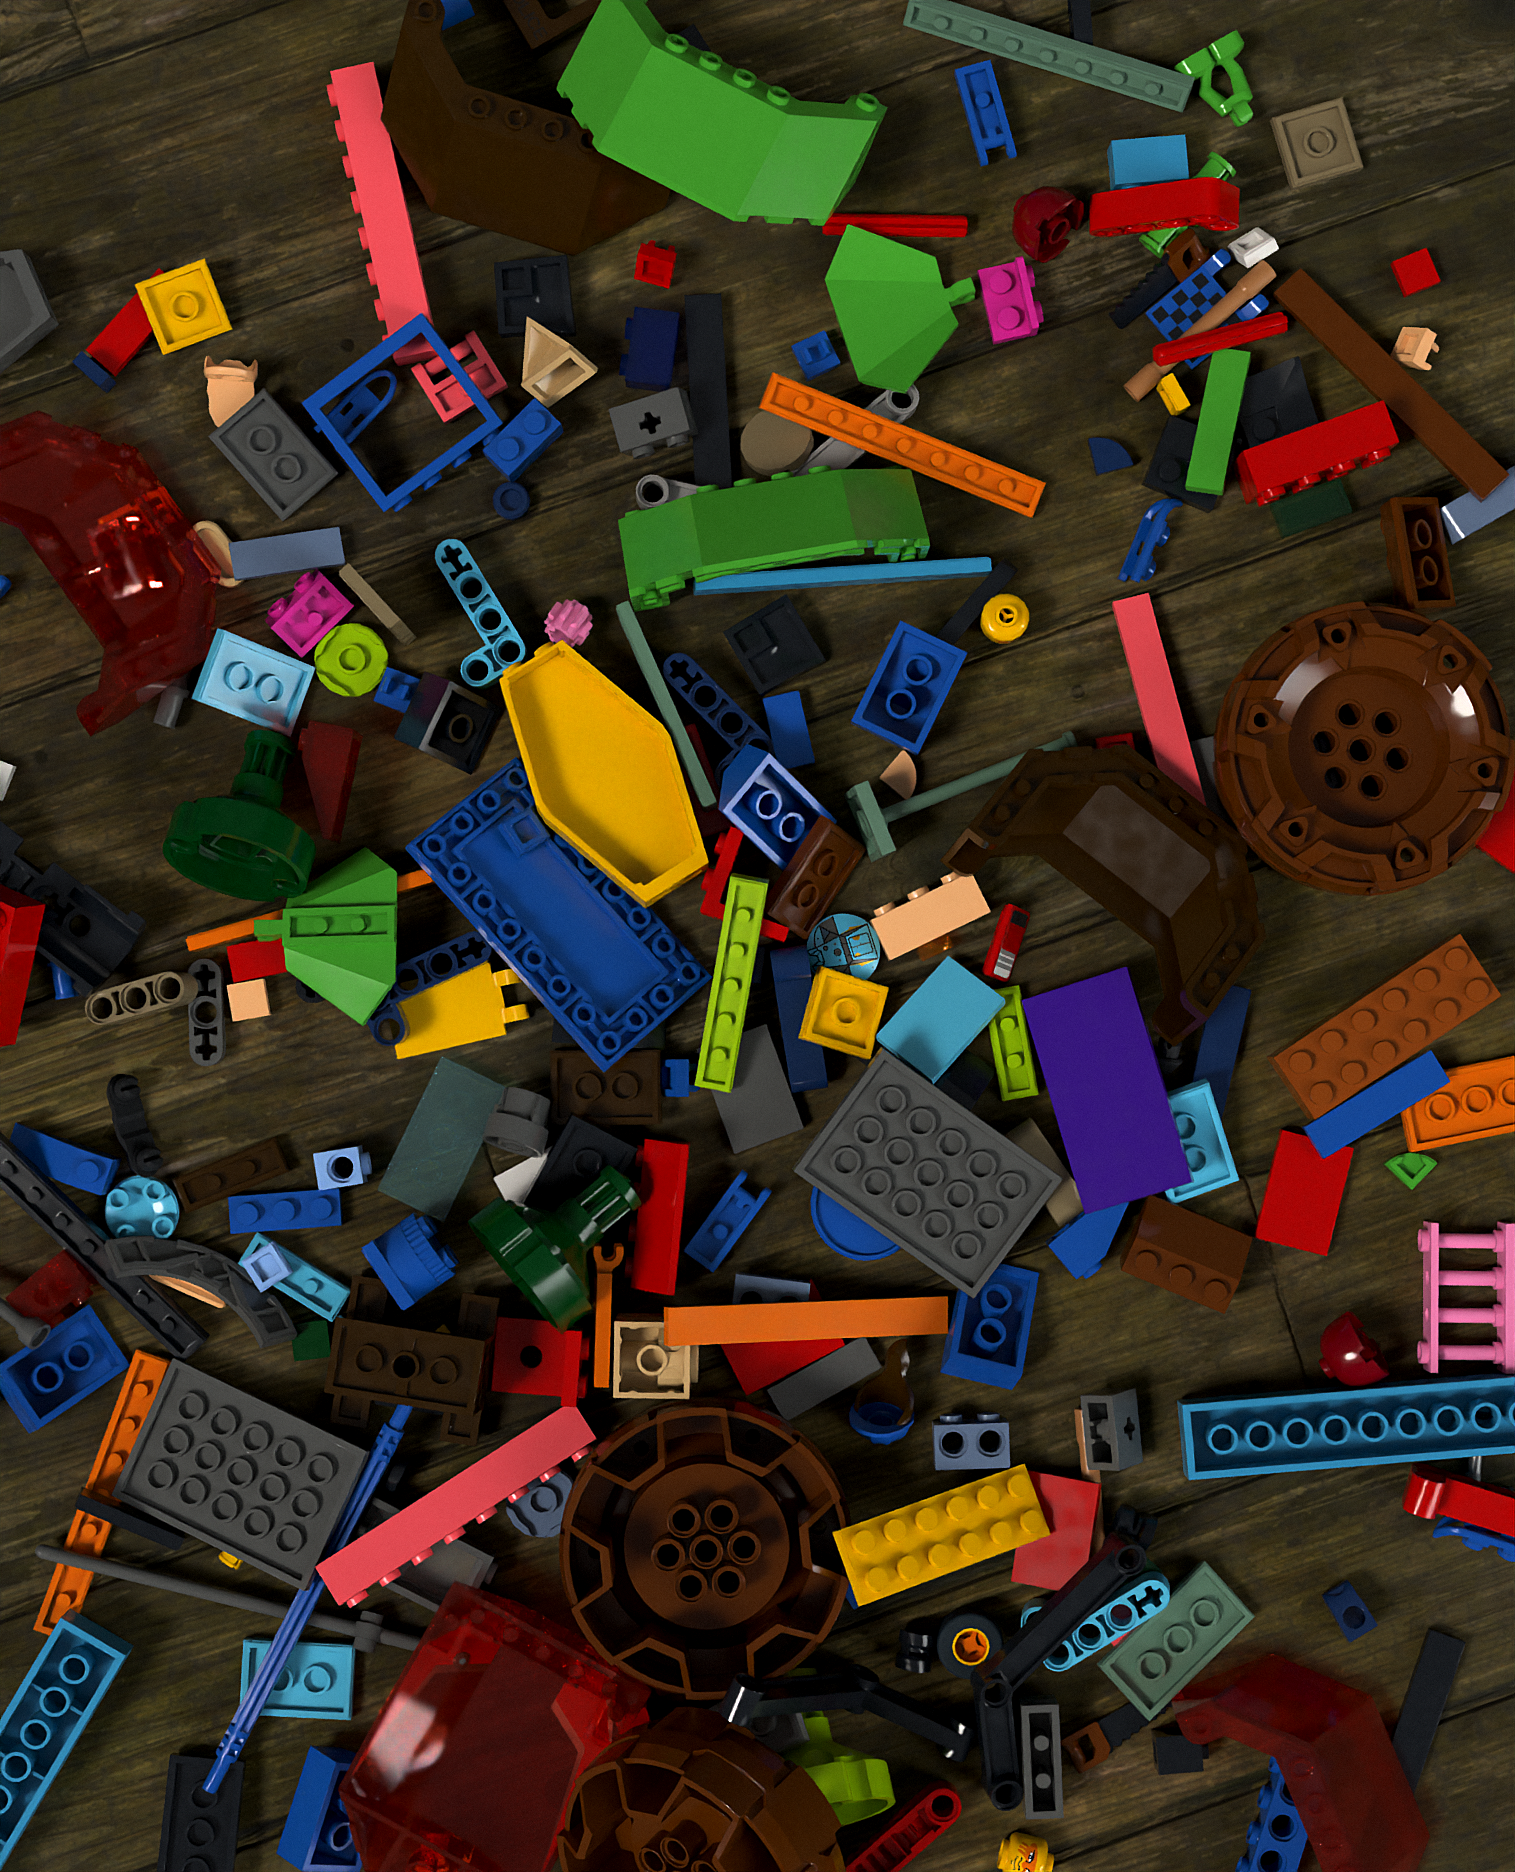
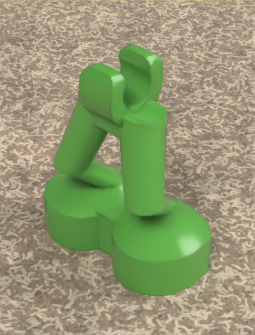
M1237 30L1184 59L1174 69L1176 72L1195 77L1194 81L1200 79L1199 96L1219 113L1221 117L1229 114L1234 125L1241 127L1253 116V112L1248 105L1253 95L1243 69L1234 60L1244 47V41ZM1222 65L1230 76L1234 95L1228 99L1211 88L1212 70L1216 66Z

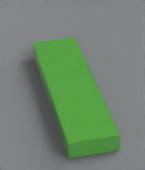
M1224 349L1212 354L1185 485L1188 491L1223 496L1251 360V352Z

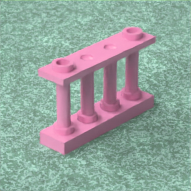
M1423 1221V1229L1418 1231V1249L1420 1252H1423V1341H1419L1417 1345L1418 1362L1423 1364L1424 1370L1430 1373H1438V1360H1492L1493 1364H1497V1370L1505 1374H1515V1222L1497 1221V1230H1493L1492 1234L1439 1233V1223ZM1439 1248L1493 1249V1252H1497V1267H1493L1492 1271L1439 1270ZM1439 1285L1492 1286L1494 1290H1497V1304H1493L1492 1308H1438ZM1438 1323H1492L1493 1327H1497V1342H1493L1492 1345H1438Z

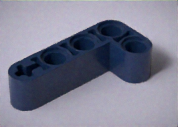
M676 653L666 659L663 665V674L667 684L732 749L715 770V781L720 790L722 787V780L720 778L722 771L731 764L746 744H750L753 741H762L767 745L768 753L774 756V744L771 738L691 657L683 653ZM674 664L679 667L684 664L688 665L686 673L693 682L697 676H700L702 679L693 684L688 694L683 691L688 688V683L680 676L675 679L672 678L674 674L672 666ZM701 689H711L716 694V701L710 707H701L696 703L695 696ZM727 715L738 716L742 721V728L734 734L726 733L721 727L723 718Z
M473 931L397 965L395 984L367 1021L375 1040L385 1046H395L403 1043L409 1036L410 1026L400 1003L486 964L494 956V948L479 932ZM474 938L477 942H485L486 947L481 950L482 957L479 958L474 954L463 957L462 959L466 962V966L462 967L461 958L453 948L458 946V951L464 952L472 947L471 940ZM446 953L452 959L453 964L450 972L441 975L434 968V960L438 955ZM407 969L414 970L419 979L417 986L412 990L404 989L400 983V977ZM390 1018L396 1020L400 1026V1033L394 1040L387 1039L382 1032V1025Z
M803 944L769 950L791 1092L798 1093L828 1088L822 1045L798 1038L812 988L807 946Z

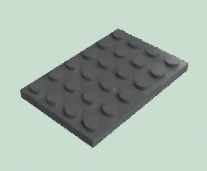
M882 1047L792 1168L799 1176L973 1299L1063 1179L1059 1174Z
M173 1358L111 1496L303 1591H309L318 1572L315 1566L322 1562L371 1451L196 1366Z

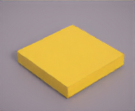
M205 258L135 284L163 355L232 330Z
M823 966L817 967L798 1038L863 1059H870L889 987Z

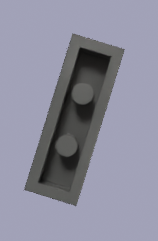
M1055 1695L1018 1696L1021 1786L1024 1792L1022 1809L1026 1820L1064 1818L1058 1701Z

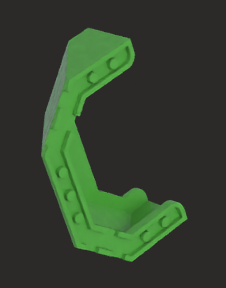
M602 0L557 86V91L561 97L569 98L572 102L573 108L571 112L582 129H590L594 135L592 144L596 150L732 221L747 222L749 216H764L767 223L792 224L794 218H806L811 225L824 226L856 182L888 107L880 104L876 97L868 93L852 95L845 104L799 101L792 97L784 88L770 86L758 80L752 72L746 69H737L723 62L722 58L717 54L709 51L703 52L690 45L684 37L666 33L645 3L648 0Z
M829 465L817 466L808 469V475L794 477L793 472H782L772 475L771 481L756 483L755 478L735 481L734 487L719 490V485L702 486L696 489L697 494L688 495L647 510H635L625 513V517L618 519L629 594L634 612L669 605L668 593L686 588L684 580L695 577L696 583H700L717 577L837 556L865 554L864 548L871 547L874 548L875 555H887L888 563L925 561L930 548V542L911 469H902L901 466H890L882 469L831 470Z

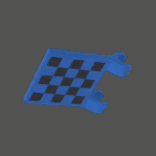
M1220 249L1199 269L1145 313L1168 342L1177 340L1226 295V292L1213 278L1231 260V256L1225 249ZM1262 294L1257 295L1241 310L1238 308L1217 328L1256 318L1266 310L1269 304L1268 300ZM1212 353L1187 359L1184 362L1193 370Z

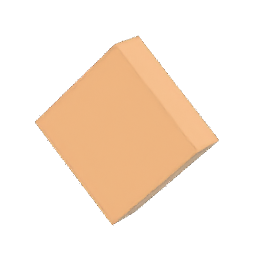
M265 979L227 985L233 1022L271 1015Z

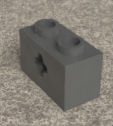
M679 387L609 409L620 452L628 456L633 455L634 459L655 454L654 448L666 444L668 448L685 445L690 442L688 437L698 434L687 391ZM653 418L661 421L660 424L656 425V432L648 430V427L654 425Z
M1101 1388L1080 1395L1088 1470L1120 1471L1142 1463L1143 1456L1136 1388Z

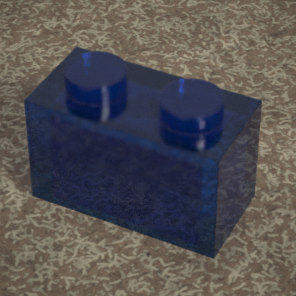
M635 307L634 318L627 317L624 339L630 340L629 354L622 353L619 372L620 376H626V387L658 392L671 389L680 325L678 312Z

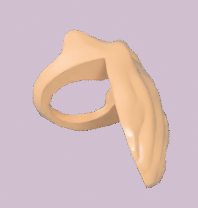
M206 356L204 375L208 378L209 413L217 427H220L254 397V382L258 376L257 360H254L252 365L247 367L237 360H224L220 364H214L210 356Z

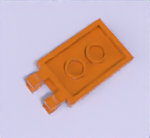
M599 1242L592 1247L595 1267L591 1379L594 1387L609 1388L612 1270L623 1259L624 1246L622 1243H614L613 1254L609 1257L601 1255L602 1249Z

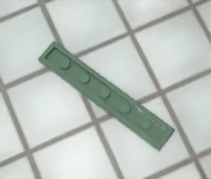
M629 601L616 605V612L701 808L706 813L718 808L717 801Z

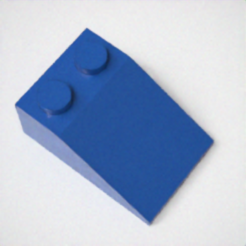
M900 620L850 724L917 756L967 652Z
M1000 1263L974 1299L958 1288L945 1341L940 1373L1009 1390L1014 1388L1023 1373L1039 1277L1038 1272Z
M87 1305L52 1328L46 1340L38 1348L31 1350L25 1346L0 1363V1392L30 1434L121 1373L130 1364L91 1306Z

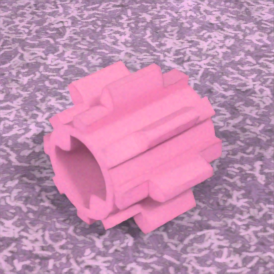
M566 599L562 604L556 602L544 621L547 624L545 633H548L549 639L552 642L558 643L563 640L571 648L575 643L580 646L593 627V624L590 622L593 619L592 615L589 614L588 608L578 603L577 600L569 601Z

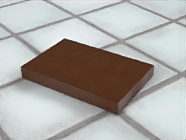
M820 815L767 895L764 912L783 926L790 928V931L802 939H808L810 933L864 854L866 847L830 819Z

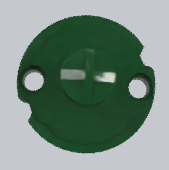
M253 730L247 734L243 747L246 752L240 773L234 777L230 793L198 798L193 803L188 801L180 803L173 811L162 847L163 854L169 864L186 878L203 887L228 896L262 902H274L275 898L279 896L296 898L306 889L316 855V847L311 837L279 810L284 794L283 781L288 765L293 763L297 747L289 738L279 733L268 730Z
M607 1165L601 1170V1176L577 1197L573 1198L570 1196L553 1211L513 1200L505 1202L497 1196L468 1220L478 1239L506 1275L521 1290L537 1311L561 1334L566 1332L592 1309L588 1301L590 1298L586 1253L604 1238L603 1232L629 1210L634 1212L642 1205L632 1180L614 1169L611 1165Z

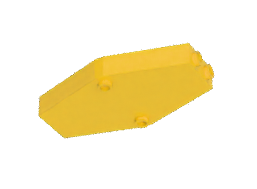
M563 640L556 644L548 642L539 647L534 652L535 657L522 664L521 661H518L507 667L502 672L503 677L499 679L537 812L546 825L646 909L707 870L709 865L671 736L663 724Z

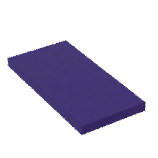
M1126 966L1021 1000L1084 1213L1091 1214L1194 1183L1130 968Z

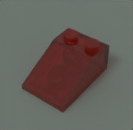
M309 720L308 729L302 728L298 749L303 750L302 760L322 837L333 843L340 844L363 736L354 729Z

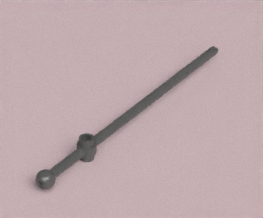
M40 1544L35 1549V1554L39 1558L277 1618L284 1619L291 1606L63 1548ZM313 1611L306 1624L353 1636L355 1640L352 1648L368 1653L375 1652L377 1643L420 1652L423 1645L429 1640L383 1628L381 1625L384 1616L368 1611H362L360 1621ZM466 1651L456 1653L452 1659L454 1667H466L470 1654Z

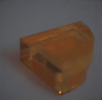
M944 934L917 947L915 951L920 961L923 962L954 945L949 935Z

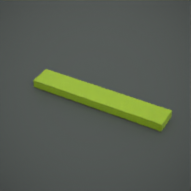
M732 873L730 876L695 1086L731 1093L733 1089L769 885L768 879Z

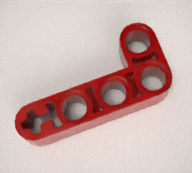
M1200 177L1095 193L1090 195L1089 234L1096 237H1115L1192 225H1200L1213 231L1235 230L1239 228L1240 189L1219 178Z
M1412 1463L1402 1496V1508L1405 1511L1427 1519H1435L1436 1514H1441L1515 1537V1491L1423 1463Z

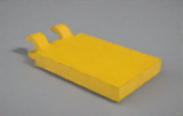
M491 962L400 1003L409 1022L410 1032L403 1043L395 1045L397 1059L507 1035L505 1023L530 1018L527 1003L506 1008L501 987L519 983L522 980L512 969L493 973ZM419 979L402 982L401 985L406 990H412L417 986ZM390 1018L389 1024L394 1040L400 1033V1026L396 1020Z

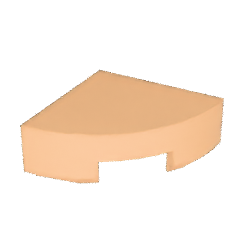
M903 749L879 779L906 800L912 796L915 789L916 769L911 757Z

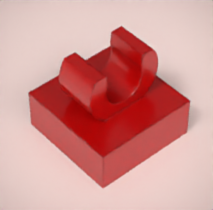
M650 240L648 244L641 243L637 255L634 279L669 289L677 257L675 247L670 245L668 250L655 247L656 241Z

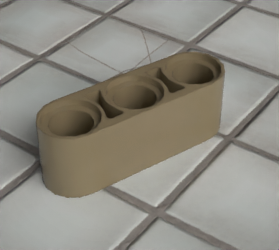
M163 972L92 994L86 1001L85 1013L92 1023L98 1025L122 1024L193 1002L198 993V983L191 974L186 972ZM175 979L180 984V993L176 998L171 992V985ZM141 989L146 994V1003L143 1007L137 1001V996ZM107 1000H110L113 1009L109 1017L104 1012V1004Z
M1028 1118L1004 1134V1136L1063 1178L1044 1204L1059 1227L1084 1211L1075 1181L1031 1118Z

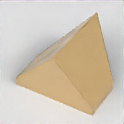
M527 316L521 386L544 406L549 408L597 373L598 368L571 344Z

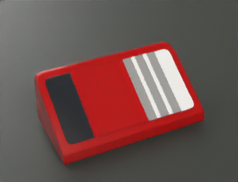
M1009 903L1003 906L981 971L982 975L1003 982L1009 980L1030 918L1029 912Z

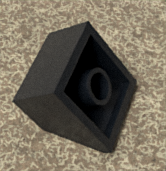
M425 671L394 739L472 775L502 708L447 679Z

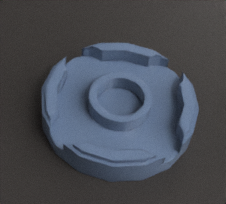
M560 1467L561 1472L544 1483L538 1477L527 1484L530 1492L515 1502L510 1503L508 1498H506L507 1514L513 1525L524 1534L546 1538L554 1537L560 1533L565 1504L574 1483L573 1477L562 1467Z

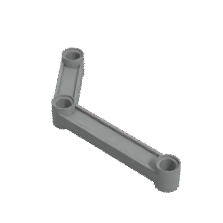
M912 385L905 393L911 399V405L901 409L892 402V396L899 392L886 390L869 404L865 410L901 424L915 412L919 402V392L916 386ZM830 437L812 452L799 468L791 472L796 477L808 475V469L817 466L829 465L831 470L848 469L867 452ZM647 475L636 486V500L642 510H647L688 495L697 494L696 489L701 486L662 478L658 475ZM649 486H657L662 490L663 496L655 503L648 502L642 496L644 489Z

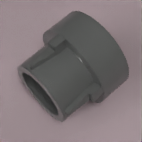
M504 1088L498 1104H495L492 1113H489L482 1139L497 1148L514 1154L533 1158L542 1157L549 1136L547 1121L551 1109V1101L539 1094L524 1089Z

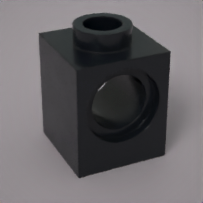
M1195 1725L1151 1729L1154 1767L1159 1775L1204 1771L1203 1759H1209L1207 1737L1201 1736Z

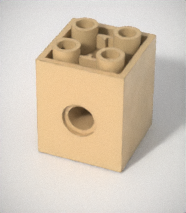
M618 1313L614 1321L613 1398L690 1399L691 1383L698 1382L699 1345L665 1346L664 1313Z

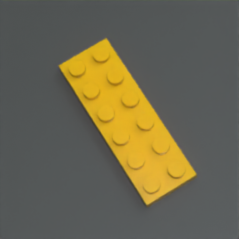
M1025 1463L832 1532L858 1607L1051 1535Z

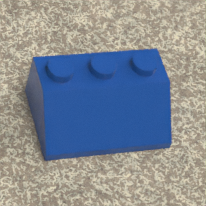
M746 744L723 773L718 810L782 872L820 815L825 816L834 823L837 822L770 753Z
M310 1746L276 1854L303 1872H360L393 1769L391 1764L366 1756L353 1773L362 1756L361 1754L339 1747Z

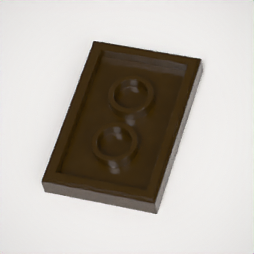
M584 1050L550 1051L551 1125H564L571 1112L597 1125L663 1124L662 1050H629L605 1072L596 1065Z

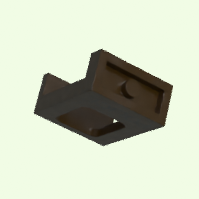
M499 0L535 61L548 53L546 46L592 20L602 1L586 0L558 18L550 19L545 14L538 0Z

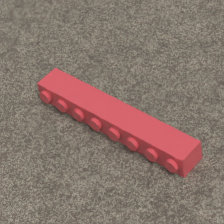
M374 62L330 71L333 84L326 85L331 107L338 106L340 119L334 121L339 142H346L348 155L342 156L347 178L354 177L356 191L350 192L355 214H362L364 227L358 228L363 250H370L372 263L366 264L371 286L377 285L380 295L379 299H374L375 309L379 322L385 320L388 334L382 335V340H386L420 313H424L434 327L394 143L380 120L384 98ZM421 332L391 356H393L397 366L434 359L439 355Z
M563 1406L315 1566L337 1604L341 1606L347 1603L349 1608L369 1596L366 1589L379 1581L381 1586L384 1587L402 1574L398 1568L410 1560L416 1566L432 1556L434 1553L430 1547L441 1540H444L448 1545L464 1535L466 1531L463 1526L470 1521L476 1519L481 1524L498 1513L495 1505L508 1498L510 1503H513L530 1492L527 1484L538 1477L544 1483L562 1470L558 1464L571 1457L576 1462L592 1452L593 1449L590 1444L597 1438L577 1407Z

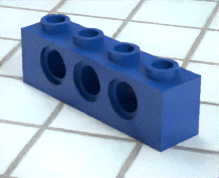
M1285 1741L1281 1742L1279 1750L1275 1749L1272 1752L1268 1770L1272 1772L1268 1786L1263 1785L1259 1792L1257 1807L1260 1808L1257 1821H1251L1246 1835V1843H1249L1245 1858H1239L1235 1872H1297L1331 1765L1325 1754ZM1290 1779L1300 1780V1786L1296 1792L1292 1794L1283 1792V1786L1286 1781ZM1276 1816H1289L1288 1824L1284 1828L1273 1829L1271 1827L1272 1821ZM1270 1850L1278 1852L1274 1863L1270 1865L1260 1863L1261 1856L1265 1852Z

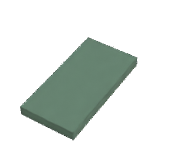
M1201 1560L1170 1591V1601L1167 1607L1130 1630L1097 1663V1666L1138 1711L1150 1721L1255 1616L1205 1561Z

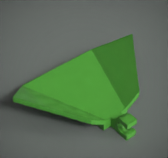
M847 224L825 277V284L836 313V319L858 381L866 385L903 394L909 390L957 329L959 323L951 307L974 301V294L976 293L971 277L958 281L951 287L944 289L935 256Z
M364 847L309 883L301 895L296 898H288L286 908L283 909V920H254V935L258 936L259 942L275 941L282 938L285 966L289 973L361 1026L366 1024L396 982L398 873L377 855Z

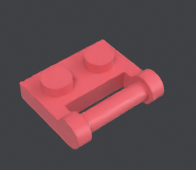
M473 330L464 336L465 340L450 348L458 361L474 352L478 359L464 367V369L488 400L508 388V385ZM437 356L424 365H421V363L415 365L411 370L442 421L447 425L477 406L453 374L436 385L432 383L431 377L448 368L440 356Z

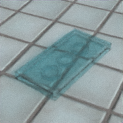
M441 1056L377 1190L445 1222L483 1144L482 1134L489 1113H492L494 1105L498 1104L504 1088L507 1087Z

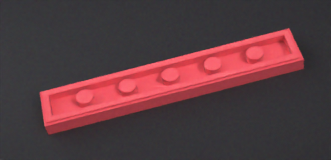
M1149 593L1113 601L1114 616L1155 767L1206 806Z

